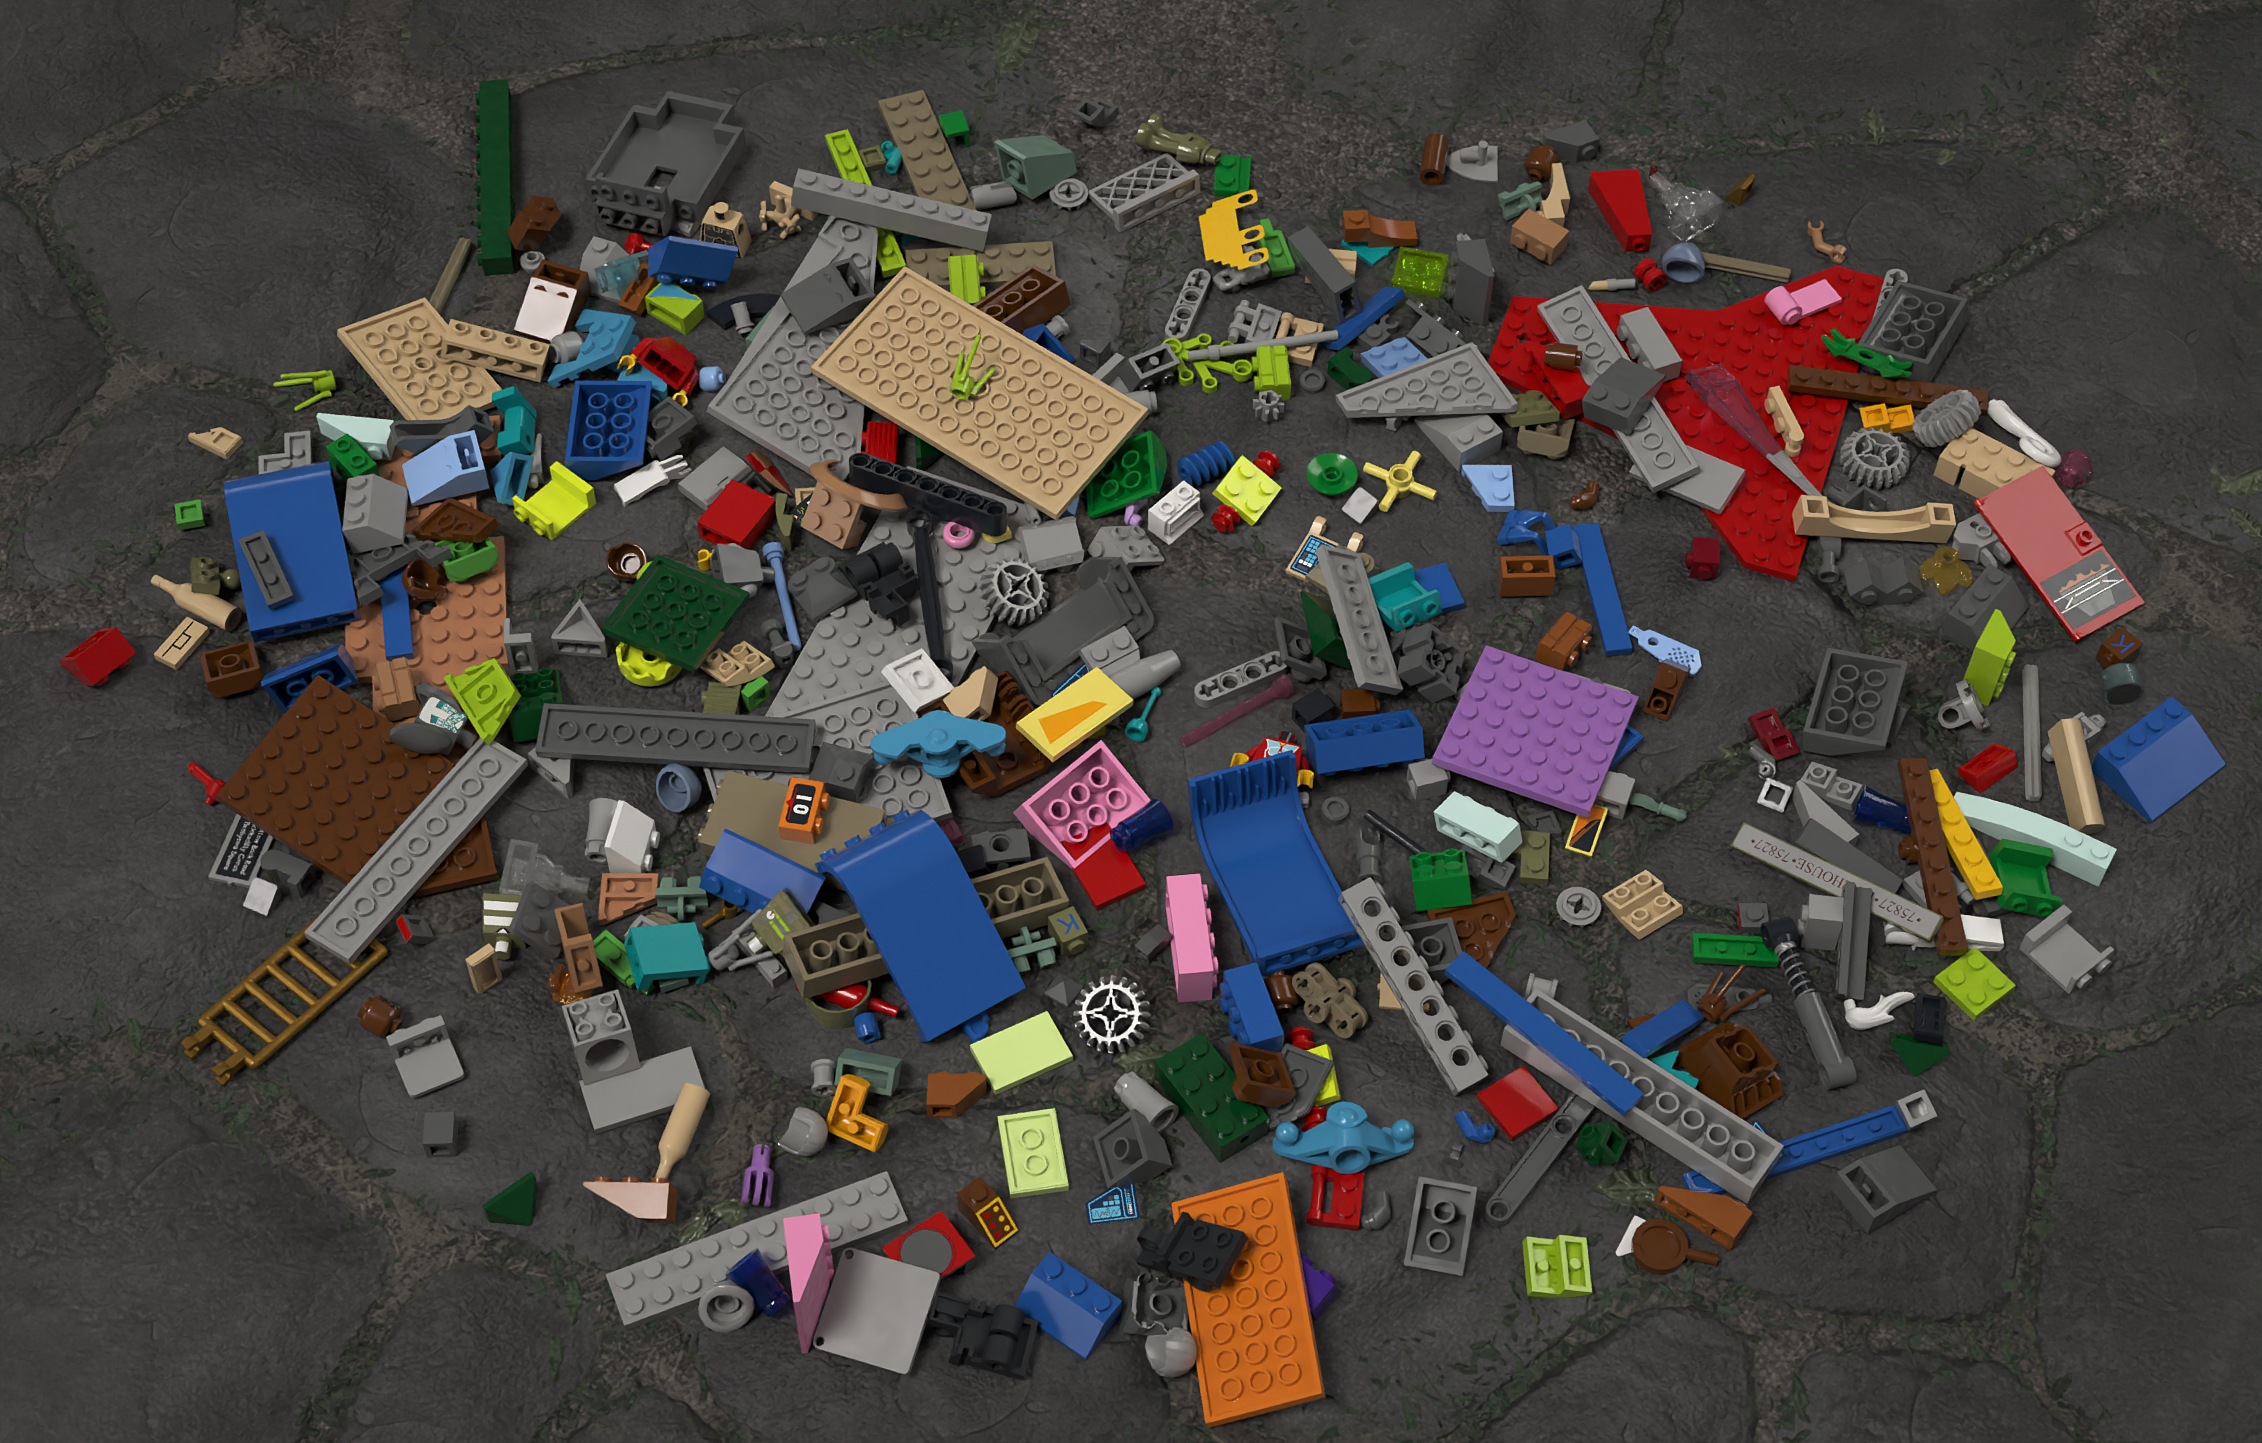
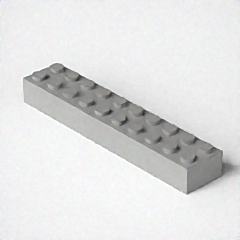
M1538 989L1532 992L1526 1001L1644 1093L1643 1098L1624 1117L1508 1024L1503 1031L1500 1044L1502 1047L1746 1204L1749 1203L1778 1162L1784 1145L1647 1058H1642L1631 1048Z

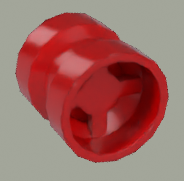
M1646 258L1638 263L1633 274L1639 281H1643L1645 289L1652 293L1665 285L1668 276L1663 270L1657 268L1658 265L1652 258Z

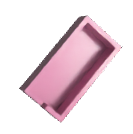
M1200 874L1166 876L1165 907L1168 930L1171 933L1170 945L1178 1003L1212 1000V990L1217 988L1216 974H1218L1217 957H1214L1213 954L1215 949L1213 932L1210 933L1211 911L1210 908H1207L1206 903L1208 901L1207 884H1201Z

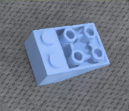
M475 430L448 436L402 464L412 506L489 489Z

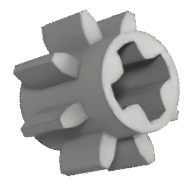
M1272 390L1259 392L1258 399H1253L1255 417H1260L1265 422L1278 420L1279 413H1284L1282 395H1277Z

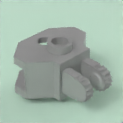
M1980 513L1958 523L1953 536L1954 543L1951 548V553L1957 559L1974 560L1977 564L1982 562L1985 567L1990 564L1995 568L1998 567V564L1993 557L1994 555L2002 564L2010 562L2009 552ZM1978 524V526L1972 528L1970 525Z

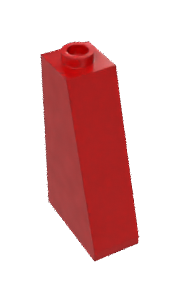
M1639 169L1590 172L1588 192L1624 251H1649L1653 234Z

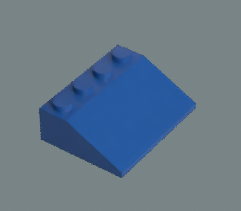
M575 381L565 455L567 469L582 480H597L643 465L652 381Z
M2170 697L2099 750L2091 768L2092 772L2147 821L2153 823L2221 771L2226 764L2193 714L2173 697Z

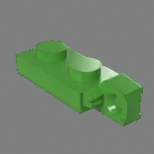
M1269 218L1259 220L1265 235L1262 239L1257 240L1260 248H1267L1269 259L1266 261V264L1270 268L1271 278L1294 274L1295 265L1282 231L1273 230Z
M607 930L603 931L593 940L597 962L624 985L632 988L636 984L624 944ZM652 980L648 990L641 991L648 995L655 988L654 980Z

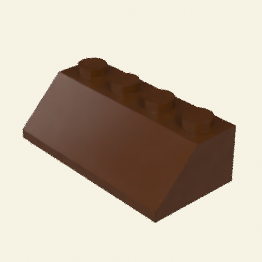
M1032 264L972 306L1022 334L1025 329L1047 322L1071 304L1065 281Z

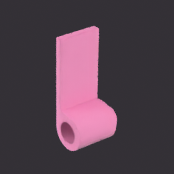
M1824 279L1790 294L1784 286L1776 287L1766 295L1764 303L1783 325H1791L1804 317L1840 303L1842 298Z

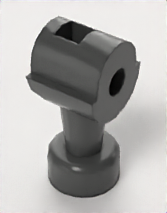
M1818 537L1816 554L1823 560V565L1818 569V579L1823 583H1834L1839 580V568L1835 565V560H1839L1841 552V538Z
M769 619L760 626V631L764 638L771 641L772 662L780 669H788L794 663L793 643L783 640L781 636L783 628L778 619Z

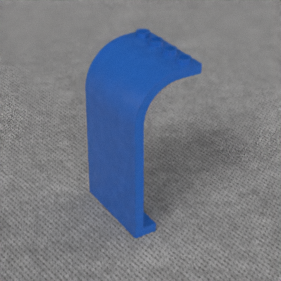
M330 460L224 481L229 522L249 629L254 643L361 620L334 490L338 486ZM261 530H264L295 600L271 610L268 608L238 541Z
M1292 750L1188 779L1191 819L1202 858L1252 962H1257L1262 976L1365 946L1338 901L1342 891L1305 819L1297 787L1296 756Z
M907 809L893 816L895 822L885 826L884 822L868 829L871 835L863 839L857 835L844 842L846 848L838 852L835 848H832L819 855L821 861L814 865L819 874L824 872L831 873L848 893L919 1028V1031L916 1033L920 1041L927 1042L1021 991L1026 986L955 849L943 830L926 812L918 810L910 814Z

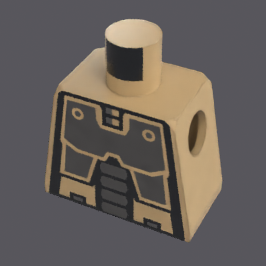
M719 202L709 207L701 223L700 241L738 247L736 257L743 259L752 242L744 215L740 212L729 210L728 205L724 202Z

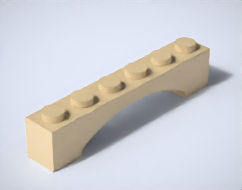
M1801 495L1792 512L1796 535L1947 543L1956 527L1953 504L1927 503L1926 506L1902 511L1870 512L1835 505L1828 502L1826 496Z

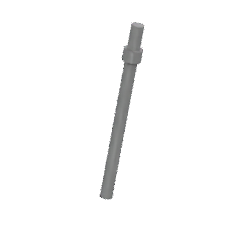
M1337 330L1221 347L1210 345L1207 346V349L1188 351L1189 361L1209 359V361L1219 360L1222 356L1256 352L1258 346L1273 347L1285 345L1286 347L1338 340Z

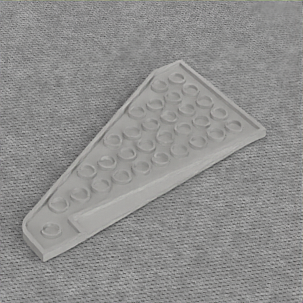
M830 216L784 292L825 266L852 257L870 288L874 291L878 241L876 227ZM780 297L729 380L708 405L706 412L810 475L809 469L811 464L831 459L838 460V464L832 465L836 470L830 472L845 482L849 477V457L861 452L864 404L811 372V366L856 318L803 334Z

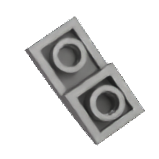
M1811 762L1801 779L1817 796L1850 811L1853 810L1863 793L1862 784L1838 777L1837 769Z

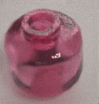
M2077 448L2064 451L2061 455L2062 461L2060 465L2054 469L2055 476L2064 487L2082 486L2087 481L2093 468L2090 455Z

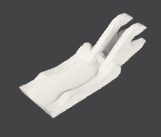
M676 455L661 462L655 460L614 484V489L621 498L624 507L632 501L639 500L652 489L667 485L671 479L686 477L691 471L690 468L679 472L688 466L686 460L679 462L683 456Z

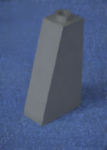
M1307 226L1288 237L1291 255L1338 323L1341 325L1360 314L1361 308L1356 281L1312 229Z

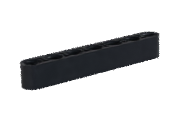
M855 453L849 457L850 483L855 487L882 495L898 493L903 496L907 506L924 508L932 515L990 536H1000L1007 531V506L1000 501L867 453Z

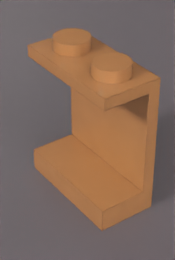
M579 903L554 909L574 993L603 986L583 904Z

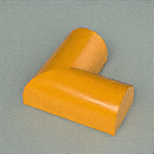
M843 1075L840 1078L826 1119L828 1132L872 1152H876L882 1146L889 1126L861 1112L870 1083L859 1076Z

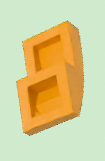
M1885 403L1859 408L1863 427L1866 431L1871 426L1877 431L1882 428L1883 432L1886 433L1890 431L1892 433L1914 431L1912 424L1915 419L1911 404L1886 409Z

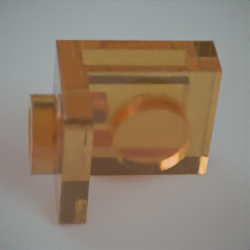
M558 963L555 972H551L549 976L548 989H551L553 1001L570 1004L590 998L592 989L574 993L570 974L566 972L564 964Z

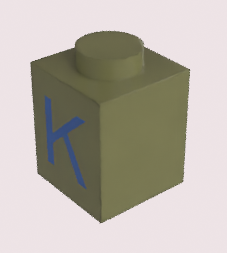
M1073 906L1048 916V932L1052 938H1055L1056 946L1062 957L1069 954H1078L1088 947V931Z

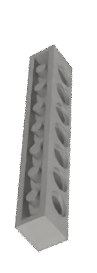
M1369 877L1342 892L1338 901L1455 1097L1484 1081L1488 1076L1486 1072L1488 1066L1481 1055L1477 1056L1473 1050V1041L1466 1030L1462 1031L1457 1021L1459 1018L1451 1005L1447 1006L1442 998L1444 992L1440 984L1436 980L1432 981L1429 976L1427 962L1422 956H1417L1413 949L1415 944L1411 935L1407 931L1403 932L1398 924L1400 918L1396 910L1392 906L1388 907L1385 902L1383 888L1378 882L1374 883L1372 878ZM1368 905L1375 907L1378 911V916H1368L1364 911V907ZM1379 931H1389L1392 934V941H1383L1379 937ZM1397 954L1403 955L1407 960V965L1398 966L1394 962L1393 956ZM1408 980H1418L1421 983L1422 989L1420 991L1412 990L1408 985ZM1423 1005H1433L1436 1009V1015L1429 1016L1425 1014ZM1438 1029L1448 1030L1451 1034V1040H1441L1437 1033ZM1455 1053L1463 1055L1466 1064L1464 1066L1456 1065L1453 1062L1452 1055Z

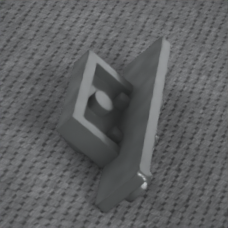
M1409 299L1405 302L1415 313L1421 316L1407 336L1431 356L1435 357L1466 345L1463 341L1465 337L1455 328L1452 331L1448 330L1445 327L1447 323L1436 314L1434 317L1427 314L1429 309L1417 300L1414 304ZM1474 344L1479 350V352L1482 354L1484 351L1481 348H1479L1476 344Z

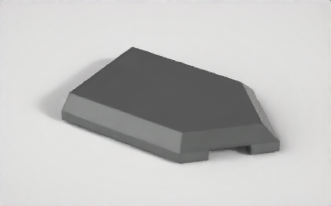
M1285 1043L1281 1054L1296 1095L1291 1102L1282 1104L1278 1108L1264 1106L1269 1117V1127L1271 1130L1277 1128L1282 1122H1291L1309 1114L1335 1063L1334 1061Z

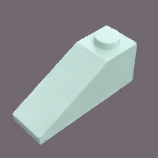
M317 413V421L323 435L335 441L348 433L371 459L391 460L395 444L389 426L394 420Z

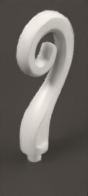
M1995 399L1989 401L1988 415L2002 428L2021 438L2019 445L2028 456L2047 467L2055 468L2060 465L2062 459L2057 450L2026 425L2004 401H1996Z

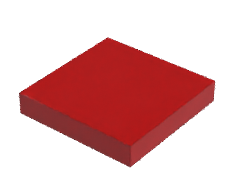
M1524 1066L1477 1094V1100L1511 1141L1551 1118L1559 1110L1557 1105Z

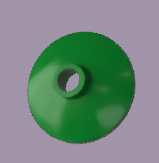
M1325 453L1315 457L1310 461L1306 470V478L1310 486L1326 495H1340L1348 492L1354 487L1358 477L1355 464L1346 456L1337 453Z

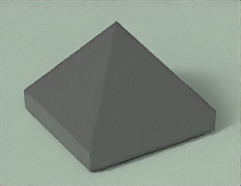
M1059 973L1044 992V995L1068 1009L1084 986Z

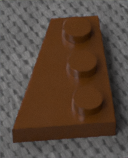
M449 497L417 525L412 532L416 538L481 543L499 525L495 518Z

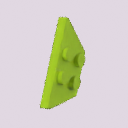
M495 658L485 661L479 666L466 668L465 674L456 677L449 674L444 677L445 682L467 714L479 736L487 745L492 743L521 697L502 665Z

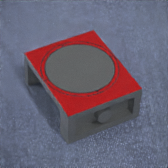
M942 1211L882 1247V1257L935 1271L941 1275V1280L958 1269H961L966 1274L975 1268V1254Z

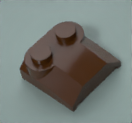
M252 639L199 653L206 684L212 696L225 698L231 694L254 690L261 684L263 675Z
M1232 1042L1229 1045L1236 1074L1231 1088L1238 1100L1278 1108L1282 1104L1292 1101L1296 1092L1281 1052H1272L1236 1044V1042Z

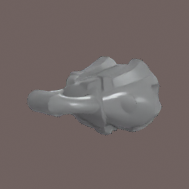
M1242 245L1243 254L1255 250L1252 246ZM1258 252L1249 257L1250 262H1257L1262 259ZM1266 262L1238 270V266L1230 267V264H1227L1228 268L1217 273L1213 277V282L1221 291H1226L1239 284L1248 285L1249 283L1264 280L1270 274V268ZM1229 276L1232 280L1226 282L1223 278Z

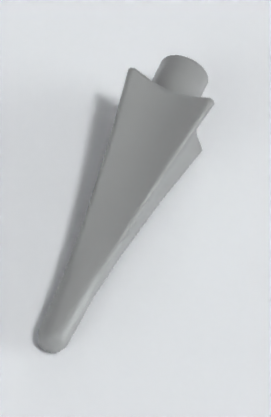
M541 433L536 436L535 451L531 454L534 460L528 480V487L533 489L538 487V483L544 484L542 468L543 436Z

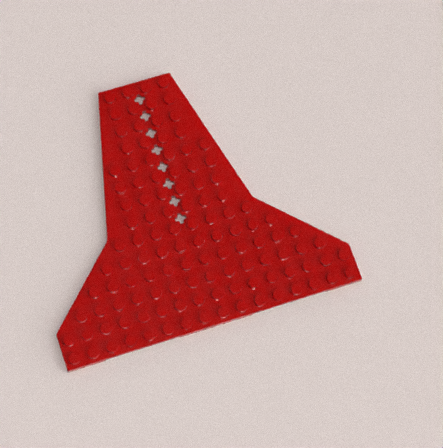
M1834 266L1784 285V288L1790 294L1826 279L1842 298L1840 303L1804 317L1791 325H1783L1764 303V299L1770 291L1718 311L1593 302L1630 360L1634 363H1637V361L1631 358L1625 342L1619 339L1617 327H1619L1621 315L1646 307L1650 309L1682 359L1679 377L1674 378L1670 382L1664 381L1654 396L1685 445L1745 469L1746 475L1721 514L1699 506L1743 568L1795 582L1808 535L1795 534L1792 512L1800 496L1808 494L1766 458V455L1769 453L1775 455L1781 450H1785L1786 443L1781 434L1776 431L1771 414H1768L1765 409V399H1767L1770 387L1780 386L1804 433L1799 455L1788 457L1821 494L1849 399L1788 391L1787 370L1789 365L1857 373L1860 362L1843 355L1834 356L1824 344L1821 336L1824 334L1835 342L1831 335V330L1835 328L1844 338L1856 339L1855 343L1858 344L1872 322L1884 278ZM1513 296L1488 364L1502 383L1524 394L1530 390L1541 391L1551 402L1528 367L1531 349L1556 341L1537 308V305L1550 299ZM1520 339L1528 340L1524 343H1520ZM1690 384L1697 385L1694 389L1690 388ZM1584 413L1573 416V418L1618 439L1612 428L1585 418Z

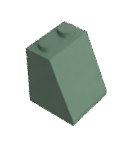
M1044 135L1000 139L994 142L1002 180L1009 181L1014 189L1030 199L1036 198L1077 173L1074 153Z

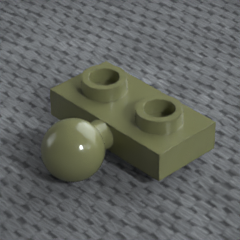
M209 557L191 558V592L219 595L220 583L229 590H235L241 586L238 570L228 569L224 573H219L218 560H213Z

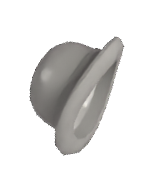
M726 1280L717 1283L703 1294L698 1310L700 1319L706 1327L715 1332L728 1333L738 1330L749 1321L753 1315L755 1304L753 1297L740 1284L735 1281Z

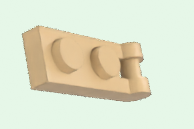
M1780 386L1770 387L1767 399H1765V409L1768 414H1771L1776 431L1781 434L1786 443L1785 453L1790 457H1796L1800 453L1804 433Z

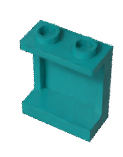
M1409 562L1368 578L1379 615L1395 632L1442 613L1440 593L1436 589L1430 592L1426 591L1415 580L1414 568Z
M695 922L631 927L629 929L624 946L637 991L648 990L652 980L694 976L696 984H703L707 973L710 972L711 965L709 957L705 956L703 950V936L701 933H698Z

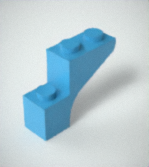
M631 334L619 360L608 364L607 369L621 372L617 381H652L650 405L657 406L668 397L667 384L662 379L646 369L638 361H635L630 375H625L628 368L625 365L617 369L621 357L624 355L630 356V352L640 343L639 336Z

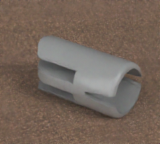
M1009 181L972 186L969 190L976 211L1013 204L1017 199L1016 192Z

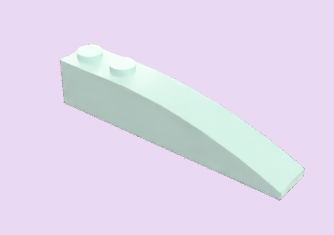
M1956 792L1954 796L1970 827L1998 840L2003 838L2052 848L2054 858L2049 864L2098 887L2117 850L2067 825L2013 805Z

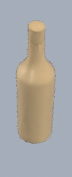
M154 575L151 579V584L170 593L179 607L228 632L234 630L241 620L242 610L239 607L213 594L191 592V583L175 584L158 575Z
M683 1083L659 1142L660 1164L655 1178L667 1179L674 1164L686 1156L710 1097V1092L691 1083Z

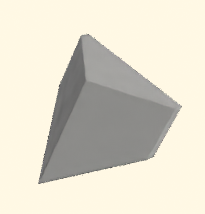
M579 599L552 634L551 640L554 653L607 658L606 639L581 599Z

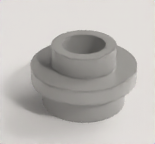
M528 251L520 258L521 267L527 273L534 274L542 259L545 260V257L539 251Z

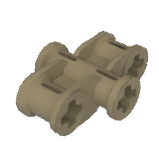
M1317 962L1308 965L1305 972H1298L1293 976L1292 985L1294 990L1305 1000L1304 1012L1312 1022L1321 1023L1325 1021L1335 1034L1341 1038H1349L1354 1034L1355 1029H1361L1367 1024V1012L1354 999L1356 989L1347 978H1338L1336 980L1323 965ZM1315 972H1319L1317 975L1312 977ZM1321 1008L1317 1014H1314L1316 1010ZM1355 1013H1358V1015L1352 1019V1016ZM1348 1023V1025H1347L1346 1028H1344V1029L1341 1028V1027H1343L1345 1024Z

